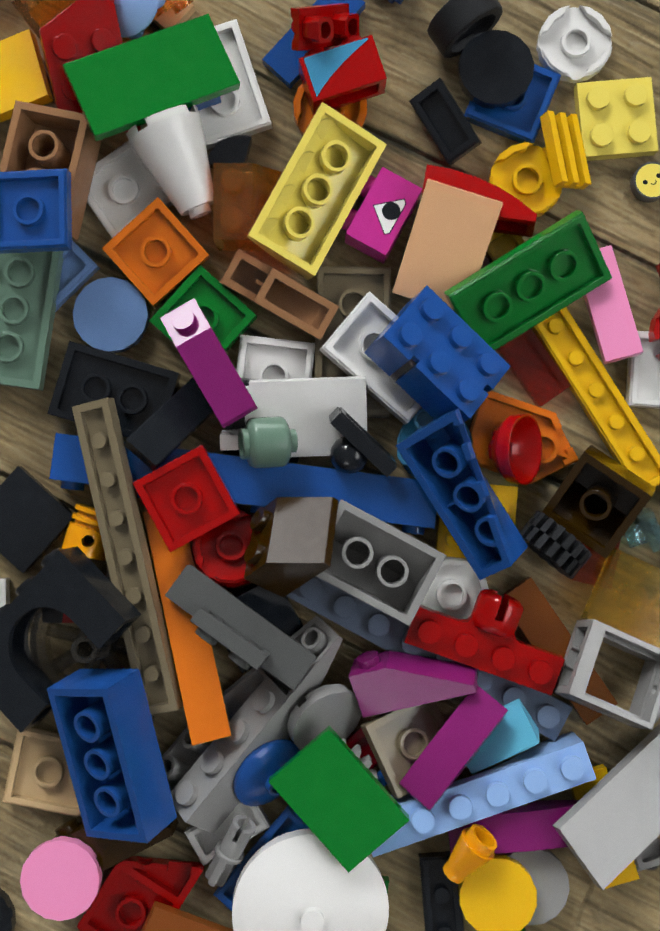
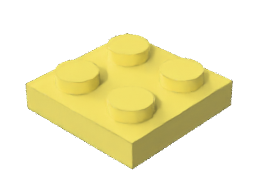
M651 77L582 82L575 85L573 89L575 111L578 115L587 161L654 156L659 151Z

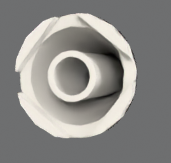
M179 105L145 118L148 126L139 132L136 125L131 127L126 133L130 145L180 215H189L191 220H195L211 213L210 206L216 202L201 116L197 106L193 105L190 112L186 105Z

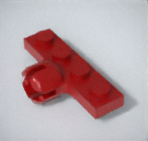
M484 589L480 591L472 614L467 619H458L420 605L414 619L407 628L404 643L552 696L565 659L561 655L516 639L515 632L524 610L522 604L517 599L507 594H504L502 598L501 595L497 594L498 591Z

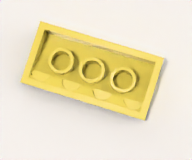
M322 102L247 237L307 280L311 279L318 272L387 144Z

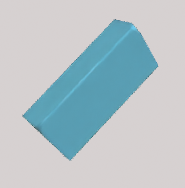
M520 698L504 705L508 710L504 719L467 765L471 774H475L539 744V728Z

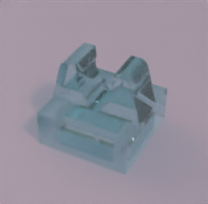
M650 507L640 512L638 515L640 523L630 527L624 536L630 548L649 542L654 553L660 550V526Z

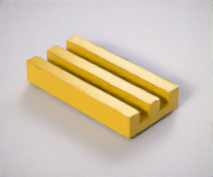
M548 110L540 116L553 186L583 190L592 183L578 115L570 114L566 117L564 112H559L555 115L554 111Z

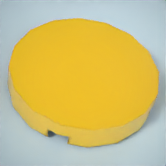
M523 142L508 147L499 154L490 170L488 182L519 199L534 211L537 217L542 216L553 208L562 193V188L553 186L546 148L534 146V143Z
M495 855L492 860L470 874L459 884V903L465 919L477 931H521L531 921L537 907V890L529 871L518 860L506 855Z

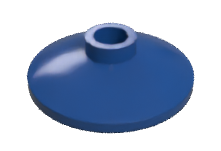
M286 739L273 740L259 746L245 758L239 766L233 781L235 796L241 803L247 806H261L280 797L279 793L268 782L269 777L300 751L294 742Z

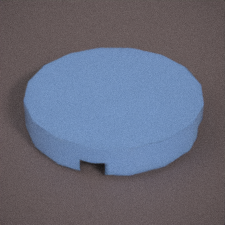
M115 277L100 278L86 285L77 296L72 312L74 327L81 339L91 347L109 353L125 352L137 345L143 338L150 320L148 303L142 293L127 280Z

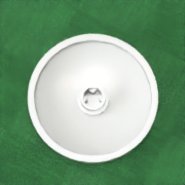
M310 829L287 832L259 848L242 869L236 882L232 900V924L234 931H386L389 918L386 886L381 872L370 855L367 856L348 873Z

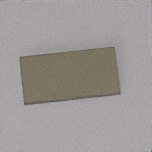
M320 266L316 273V293L338 305L339 308L321 340L315 337V378L349 377L320 352L319 349L369 291L391 310V267ZM366 392L367 418H390V412Z

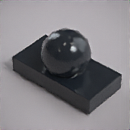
M337 407L329 415L330 424L344 436L335 441L330 451L331 463L337 470L348 474L356 473L364 468L368 459L386 477L397 468L394 457L342 407Z

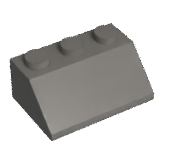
M341 499L338 503L331 567L316 577L410 626L447 555Z

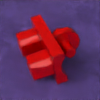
M349 3L291 8L293 20L291 29L294 32L292 50L303 51L319 47L338 46L343 40H349L351 36H359V15L349 13Z

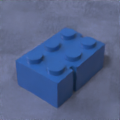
M425 286L400 310L364 352L388 376H391L412 359L416 364L399 376L395 382L434 419L459 408L463 421L469 420L487 398L488 392L494 389L511 367L428 286Z

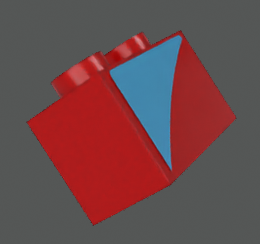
M372 35L363 38L361 36H351L349 40H343L338 46L326 50L322 47L314 48L308 51L304 57L298 58L299 75L313 116L322 102L335 110L385 93L387 77Z

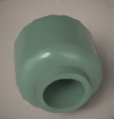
M280 416L251 418L246 422L245 427L240 428L238 431L241 460L246 459L252 468L286 466L290 460L291 453L297 452L298 449L297 432L295 429H290L287 421Z

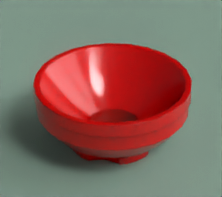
M517 414L507 417L498 429L493 432L492 440L488 444L489 459L493 460L498 472L510 483L518 485L529 484L534 480L540 468L542 436L537 421L530 414Z

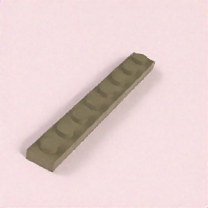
M107 397L73 406V415L110 579L114 586L141 613L138 619L123 634L130 668L140 670L151 715L179 710L183 707V701L135 488L132 484L133 479L114 398Z

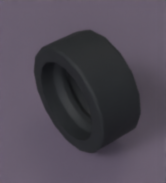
M449 0L431 20L427 29L428 35L444 58L458 56L462 54L466 44L477 34L493 29L503 13L502 6L498 0Z

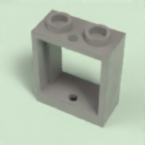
M577 620L553 693L633 728L653 730L654 724L660 718V648L598 620ZM602 642L645 660L629 711L586 693Z

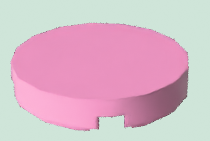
M60 836L41 843L31 852L23 864L20 877L22 896L31 910L43 918L63 921L76 918L90 907L100 891L103 876L101 866L99 867L96 859L97 855L90 846L77 838Z

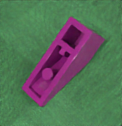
M195 298L160 317L175 347L223 428L258 409Z
M372 650L364 652L354 659L348 677L364 718L476 693L478 673L476 668L468 665L392 650L380 653Z

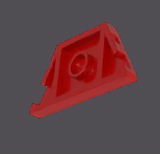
M77 0L39 29L38 32L56 108L83 113L64 73L63 64L123 43L114 0ZM137 126L138 132L141 131V126Z
M132 856L116 864L101 886L96 898L77 925L78 930L141 931L154 901L180 909L203 872L205 865L203 866L201 862Z

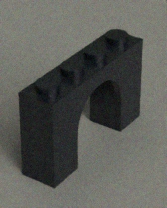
M78 546L62 550L57 548L50 552L41 562L43 566L41 571L35 577L32 576L26 579L16 589L15 592L18 596L11 604H6L0 608V710L20 733L39 724L52 711L47 688L54 683L37 666L31 656L28 645L30 625L42 608H53L67 615L98 649L116 642L141 615Z

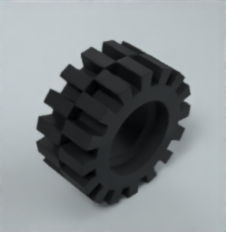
M536 511L519 531L533 552L537 553L541 559L571 580L592 556L591 552L585 548V545L578 541L573 534L567 532L563 526L558 525L555 520L540 511Z

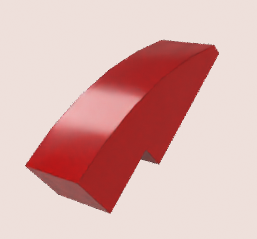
M427 164L422 195L427 179H431L501 201L503 205L493 232L526 237L533 236L537 214L519 199L498 186L476 176L450 168Z

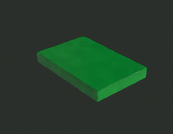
M330 725L269 777L268 782L348 873L409 821V815Z

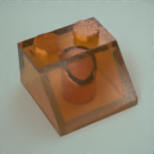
M213 163V240L218 251H237L238 248L242 251H264L251 241L247 235L280 178L281 171L254 163Z

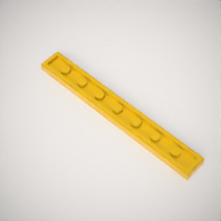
M493 232L486 256L489 262L492 263L525 241L522 236ZM567 307L532 327L535 335L614 460L652 486L660 485V454Z

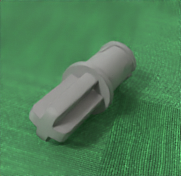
M236 815L232 819L224 838L220 839L215 845V855L205 872V877L209 880L208 884L211 887L215 885L223 887L235 865L240 864L244 859V849L256 831V825L251 819L246 828L241 830L247 818L245 815Z

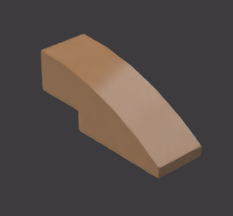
M239 248L220 283L319 340L323 337L339 308L338 305Z

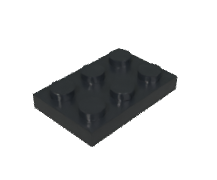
M69 341L47 414L75 422L73 406L107 397L114 398L122 435L129 437L176 393L181 374Z

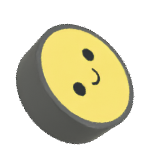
M658 162L644 163L631 177V191L640 201L650 203L660 199V163Z

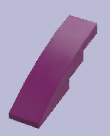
M536 800L528 803V805H522L448 831L450 854L462 830L470 828L473 824L485 827L494 836L497 842L495 854L568 847L553 827V824L579 800Z

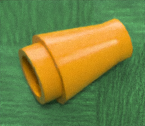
M473 824L470 828H464L448 861L443 866V871L447 878L456 884H460L466 877L492 860L495 856L494 851L497 848L494 836L479 824Z

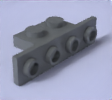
M187 565L165 594L168 599L193 616L190 621L198 626L195 633L213 646L220 642L231 651L228 657L238 666L245 670H248L250 666L256 670L262 667L293 691L316 660V656L193 565Z

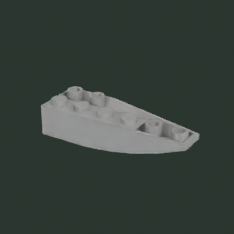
M316 615L291 636V638L316 656V660L294 691L264 668L260 667L258 670L252 668L222 693L231 736L192 746L187 725L163 754L162 759L174 806L185 823L214 834L240 802L235 796L233 781L241 763L259 746L277 739L288 740L290 737L288 735L287 722L291 711L296 705L300 708L307 701L304 696L320 687L343 640L319 616Z

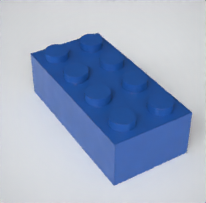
M78 669L48 687L47 692L86 836L148 843L177 818L140 670Z

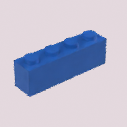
M459 408L445 413L396 445L398 451L479 580L511 567L527 549L528 545L481 472Z

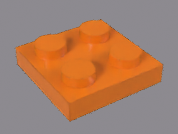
M159 197L102 247L103 251L154 307L184 282L199 265H202L211 257Z

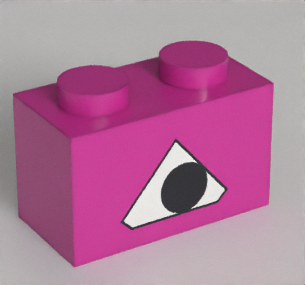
M384 167L381 168L377 177L370 175L360 196L365 198L359 210L351 209L342 226V229L346 230L345 243L384 264L419 202L423 189Z

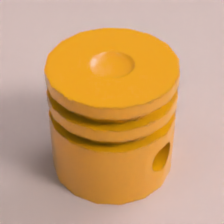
M76 503L74 508L77 509V513L73 512L71 516L75 520L74 522H69L62 549L78 546L88 558L106 561L95 508ZM87 535L91 536L94 541L88 543L84 540V537Z

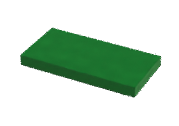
M209 14L63 64L64 73L95 141L127 131L134 125L137 127L146 124L145 118L165 109L179 105H186L189 108L240 88V81Z
M576 210L451 287L444 294L453 311L491 348L496 350L612 279V276L584 213Z

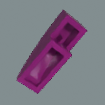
M477 685V692L466 696L414 762L399 785L430 812L504 719L508 710Z

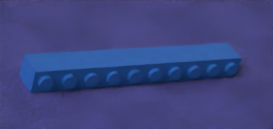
M56 433L49 479L61 480V488L84 491L85 484H89L79 437ZM126 448L133 482L153 472ZM176 449L156 469L191 450ZM208 453L235 503L251 505L250 513H255L260 507L264 508L277 497H334L339 502L342 499L385 523L402 524V532L424 535L425 528L435 529L437 511L417 479L394 476L386 477L385 475L363 472L348 474L342 473L337 469L288 463L283 467L252 468L246 459L241 460L239 456Z

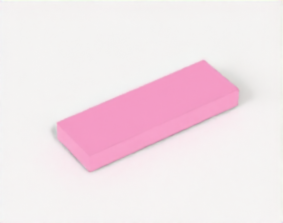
M612 245L599 248L612 279L584 295L604 364L639 356L644 352Z

